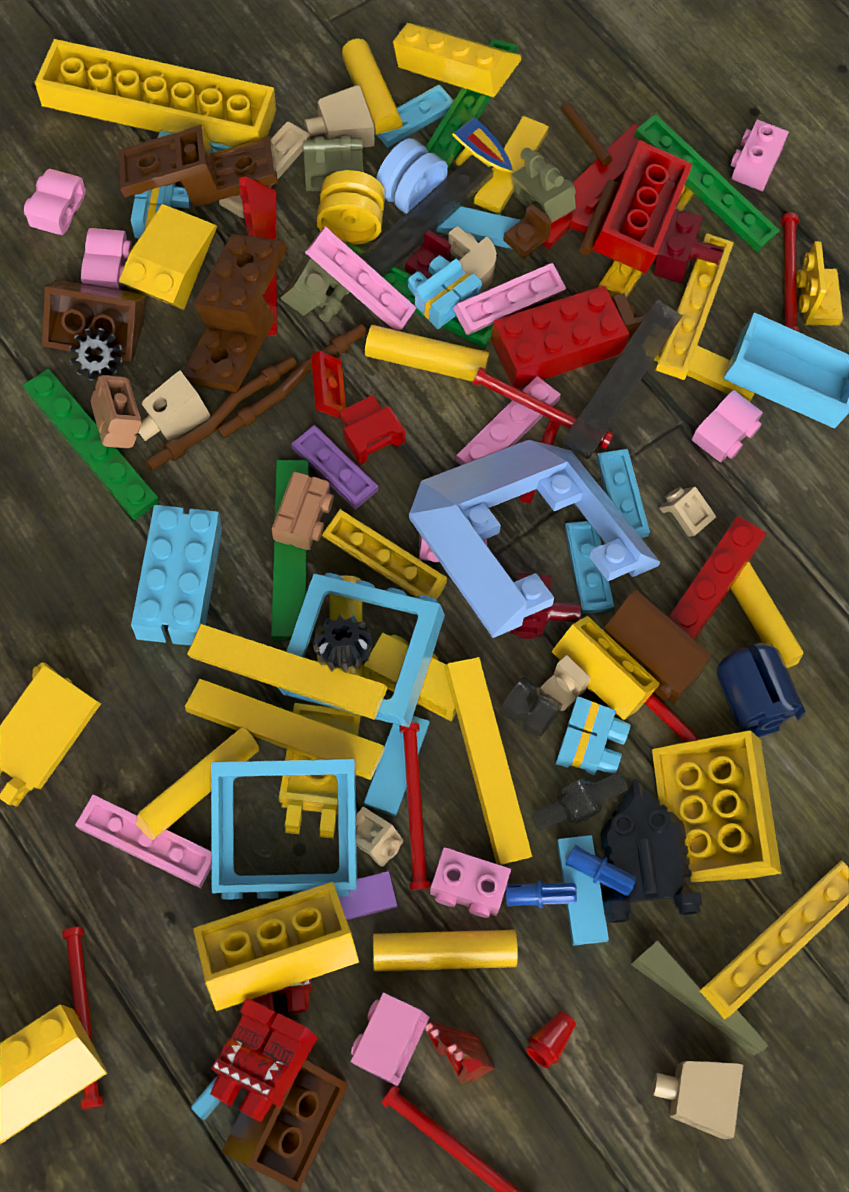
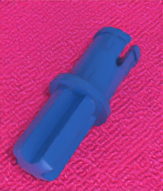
M577 845L574 846L565 864L593 878V883L596 884L599 881L624 895L631 893L636 882L635 876L608 863V858L605 857L602 860L579 848Z
M538 880V883L507 884V906L539 905V908H543L544 904L577 902V887L574 883L543 884L542 880Z

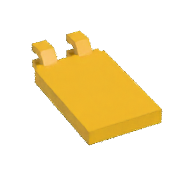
M45 665L42 666L0 725V775L4 771L13 778L7 782L0 793V799L8 805H14L15 807L20 804L29 790L32 791L34 787L41 789L101 705L100 702Z
M294 703L293 713L353 735H359L361 715L332 707ZM288 749L286 751L285 761L315 760ZM334 775L282 776L279 803H282V808H287L285 832L292 834L300 833L303 810L322 813L320 837L334 839L338 815L337 777Z

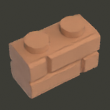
M99 376L95 386L96 390H94L90 402L98 431L100 432L102 445L114 448L133 447L142 421L130 381L126 377Z
M292 472L272 526V534L275 541L310 550L313 540H320L324 523L320 522L323 512H330L334 495L330 494L328 481Z

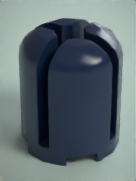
M756 643L750 644L749 649L747 647L738 648L729 653L717 667L718 681L740 732L751 730L757 737L766 736L780 731L779 725L794 715L797 721L805 715L806 711L779 650L773 645Z

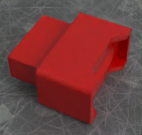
M374 395L339 411L340 421L345 427L344 441L359 465L366 463L369 454L389 444L400 446L405 443L406 431L391 407L388 406L382 409Z

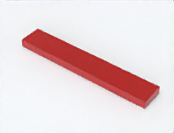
M633 123L607 149L613 158L610 164L605 166L597 159L572 183L576 190L574 195L576 209L551 224L549 239L542 245L550 249L570 229L569 225L572 218L582 213L591 201L601 196L607 181L613 180L617 183L622 178L627 163L638 143L634 134L639 126Z

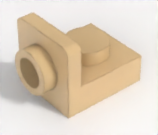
M696 486L686 489L681 487L675 488L665 496L667 501L659 507L662 513L672 512L688 537L695 536L716 518V515Z
M566 655L557 663L554 675L541 686L540 691L563 712L576 701L577 696L580 697L586 691L591 678Z
M362 807L356 814L357 847L369 854L378 865L384 867L397 854L403 839L392 824Z

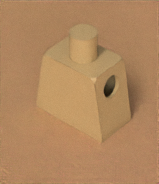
M360 85L319 99L318 117L304 120L306 132L311 134V137L324 134L325 140L341 139V136H350V139L362 138L363 147L374 146L375 127Z
M181 370L142 401V405L149 416L142 420L139 434L146 441L161 431L168 441H172L209 420L211 417L200 396Z
M683 1061L677 1064L675 1077L659 1073L655 1074L652 1095L671 1100V1118L721 1139L734 1138L743 1065L737 1063Z

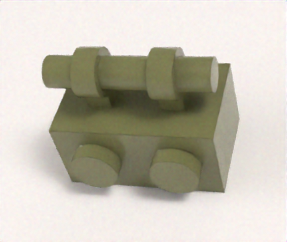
M341 136V139L324 140V137H315V140H303L306 191H321V185L325 178L334 172L344 170L363 172L362 138L350 139V136Z
M529 148L523 149L521 158L525 160V166L511 174L515 197L526 207L533 204L539 210L544 211L552 223L576 209L574 197L576 190L569 179L565 180L559 174V169L552 163L547 164L539 152L532 151Z
M305 254L280 299L303 316L318 306L323 309L319 318L324 322H330L332 316L337 315L342 307L340 302L344 295L349 294L350 291L310 256ZM329 286L334 288L331 296L325 294Z

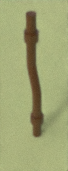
M360 323L344 335L338 334L329 340L330 344L320 351L331 356L336 354L340 356L350 349L349 345L366 335L367 330ZM311 357L303 361L277 389L250 407L244 406L236 412L235 417L218 427L217 430L221 437L225 439L242 426L248 427L256 421L257 416L283 400L312 371Z
M289 356L275 366H267L259 371V376L239 387L237 392H231L205 424L179 440L173 439L164 445L162 451L145 461L147 468L153 471L169 460L175 461L185 455V450L213 434L240 401L264 386H272L280 381V376L295 368L297 362L294 357Z

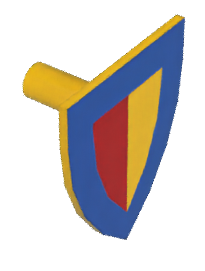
M476 117L452 134L465 147L455 159V163L459 167L464 168L472 158L485 171L493 166L509 173L513 172L510 159L504 148Z

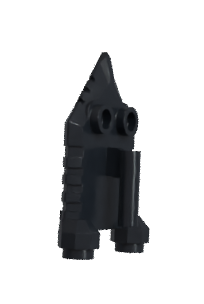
M636 779L623 797L624 802H620L618 805V811H614L612 814L613 818L608 820L601 831L602 849H605V856L603 857L608 858V863L635 876L636 882L629 895H624L610 888L608 898L603 903L604 915L608 916L609 923L629 921V914H631L630 903L674 898L675 908H678L679 915L700 913V906H702L701 893L694 888L693 882L690 880L692 873L688 866L690 865V859L687 858L688 846H685L686 832L684 822L673 812H668V808L664 804L661 806L659 804L660 801L656 797L652 798L653 794Z

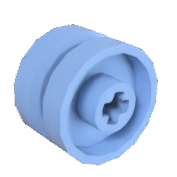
M407 138L391 150L383 161L376 179L381 182L385 189V199L388 202H395L396 207L407 216L414 217L422 213L438 195L447 176L448 166L436 154L428 153L425 146L415 139Z

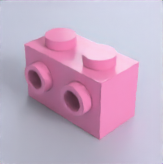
M757 119L752 130L746 129L740 144L744 147L743 150L737 149L730 166L735 167L731 179L763 191L782 151L789 131Z
M444 847L431 886L430 895L436 896L435 901L446 906L455 907L456 903L470 907L469 912L483 918H489L490 914L497 916L511 869Z
M383 993L380 1000H375L369 1010L368 1020L370 1022L364 1035L360 1034L353 1044L351 1054L354 1056L351 1062L398 1086L428 1022L429 1016L423 1011Z

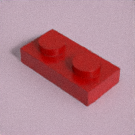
M317 351L311 355L315 408L318 411L339 418V411L346 408L342 361L322 351Z

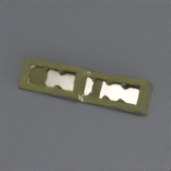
M658 940L631 964L752 1055L763 1052L769 1046L738 1010L724 1020L700 992L701 989Z

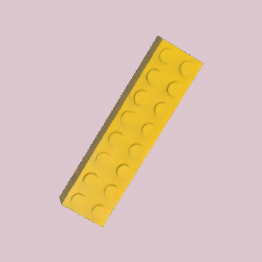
M58 39L53 40L35 81L41 105L44 107L159 133L161 130L176 133L202 125L209 141L233 147L267 137L276 113L274 87Z

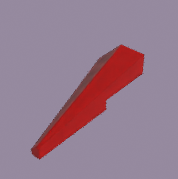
M246 176L238 177L248 236L277 240L276 190ZM277 270L263 294V298L275 319L267 336L277 334Z
M433 1021L427 1022L425 1030L439 1057L446 1054L461 1084L468 1080L471 1083L495 1069L478 1035Z

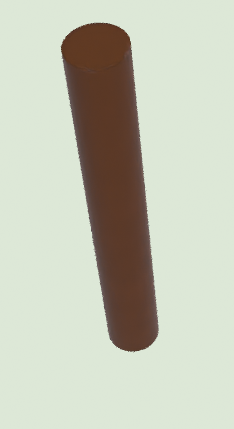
M565 104L562 112L601 163L605 166L610 164L613 159L572 104Z
M613 180L607 181L579 248V252L582 255L587 256L590 254L615 195L618 184Z

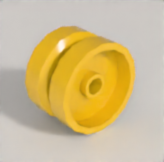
M352 170L338 171L327 176L321 185L320 204L317 213V226L320 231L325 227L328 228L344 244L349 242L353 245H358L376 239L381 232L382 211L384 210L385 189L381 182L369 174Z

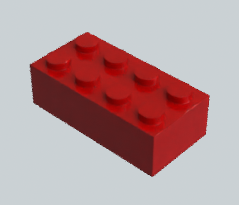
M639 140L624 170L592 250L646 274L658 254L691 170L692 163Z
M604 285L494 320L491 343L511 385L515 388L529 385L537 376L544 380L623 354L629 332Z

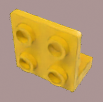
M814 241L810 252L805 254L802 270L797 272V288H801L799 311L804 315L805 325H840L843 320L837 269H824L821 241Z

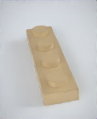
M288 121L271 139L278 179L304 151L303 140H311V134ZM241 194L219 200L221 206L244 218Z

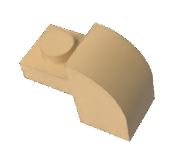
M456 226L449 232L448 243L451 245V254L459 259L464 272L469 276L475 274L482 281L481 294L491 284L494 277L496 263L495 246L488 237H485L478 243L473 235L465 233Z

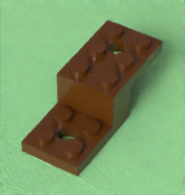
M200 125L118 150L120 189L124 197L142 194L148 190L169 186L175 182L182 181L193 206L198 207L240 195L238 177L246 176L267 187L278 183L274 149L270 136L214 152L203 126Z
M237 234L230 236L193 303L207 328L182 372L190 384L232 392L238 391L275 321L263 298V294L288 250L284 241ZM227 356L226 359H222L218 363H216L219 358Z

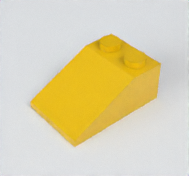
M161 204L131 250L119 282L132 290L184 310L217 226Z

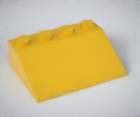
M751 730L652 749L659 804L661 806L664 804L668 808V812H673L684 822L686 832L685 846H688L687 858L690 859V865L688 866L692 873L690 877L691 882L750 879L782 874L762 743Z

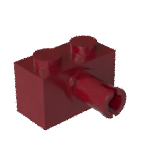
M675 208L657 254L654 276L682 284L689 263L693 258L719 266L725 247L699 241L704 216Z
M518 573L516 581L532 574ZM537 574L550 591L551 576ZM553 601L552 606L524 617L522 626L511 630L510 634H515L522 639H534L542 637L545 625L549 623V620L576 623L580 619L581 603Z

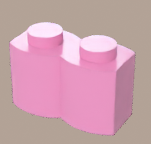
M48 169L43 176H40L37 180L36 192L31 198L27 199L24 206V214L27 217L29 226L64 235L72 222L74 213L79 209L86 192L82 177L53 169Z
M88 229L81 269L82 284L121 290L122 283L119 282L126 259H128L132 250V242L127 241L125 231Z
M733 390L697 428L692 441L720 463L727 456L732 459L743 446L740 441L745 436L752 438L761 427L762 423L759 422V419L763 412Z

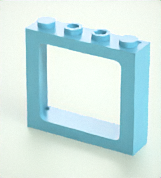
M326 573L325 576L313 574L287 649L288 653L304 658L323 600L327 594L418 615L394 694L388 700L383 699L375 718L409 728L445 617L441 605L437 600L429 596L420 595L419 598L406 596L405 592L395 588H388L387 591L376 589L373 584L362 580H357L356 583L347 582L342 577L333 573ZM277 687L283 695L347 711Z
M355 759L211 762L212 893H221V899H242L243 892H257V898L269 899L279 898L278 891H293L294 895L330 882L334 883L338 897L350 896V890L357 889ZM334 775L337 777L339 870L336 873L240 876L235 873L234 780L237 777Z

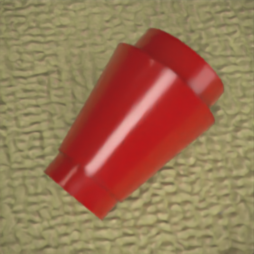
M559 1011L556 1016L528 1039L527 1054L544 1068H549L552 1063L557 1064L573 1029L576 1027L575 1021L566 1013Z

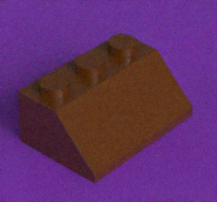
M55 280L45 286L42 347L69 351L70 346H81L75 340L76 335H81L87 340L85 330L90 328L96 338L98 329L102 328L105 330L104 340L110 334L116 336L115 340L110 344L112 347L122 345L123 349L114 352V356L122 357L124 361L131 362L133 361L143 327L146 295ZM101 348L90 349L89 353H92L94 356L103 357L100 355L103 353Z
M636 589L630 594L603 630L660 683L654 693L663 700H669L673 705L699 679L713 656Z
M305 1060L292 1085L283 1095L285 1099L280 1108L272 1104L261 1122L241 1112L221 1153L299 1192L348 1084Z

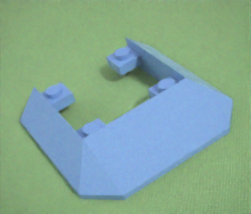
M526 440L422 480L409 513V519L493 638L522 626L524 617L552 606L554 596L537 573L513 582L483 540L499 534L501 527L500 523L488 509L535 489L540 492L553 511L575 503L606 543L592 549L590 559L607 581L628 572L632 577H635L660 565L658 558L571 450Z

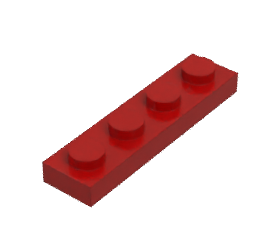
M737 516L668 618L696 640L766 537V532Z

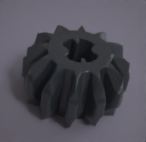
M89 328L85 330L87 340L81 335L75 336L76 342L81 346H70L69 351L78 353L79 357L70 359V363L77 364L81 362L82 365L77 370L79 375L84 374L89 369L88 380L93 381L96 378L97 371L99 376H107L106 369L112 374L118 372L112 362L122 363L123 358L114 356V352L120 351L123 348L122 345H115L113 347L110 345L116 338L114 334H110L104 340L105 330L99 328L95 338L92 329ZM91 348L102 349L103 353L100 354L103 356L102 361L91 360L90 356L93 355L89 353Z
M339 614L337 620L333 621L326 618L324 626H317L316 637L313 641L314 652H316L320 664L328 665L331 672L339 667L346 674L349 667L353 666L360 669L361 661H369L372 636L368 632L365 622L357 623L354 615L346 620Z

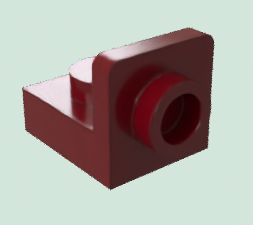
M428 230L424 234V244L405 263V270L412 275L416 272H421L429 279L433 276L429 272V265L432 260L440 255L450 262L451 245L443 236L436 235Z

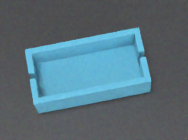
M753 313L740 333L733 352L734 354L730 359L723 379L835 429L849 414V354L757 313Z
M154 505L131 623L137 640L166 643L167 635L163 625H168V631L173 644L191 645L200 624L206 625L222 533L219 512L190 509L189 514H185L184 509L180 507Z

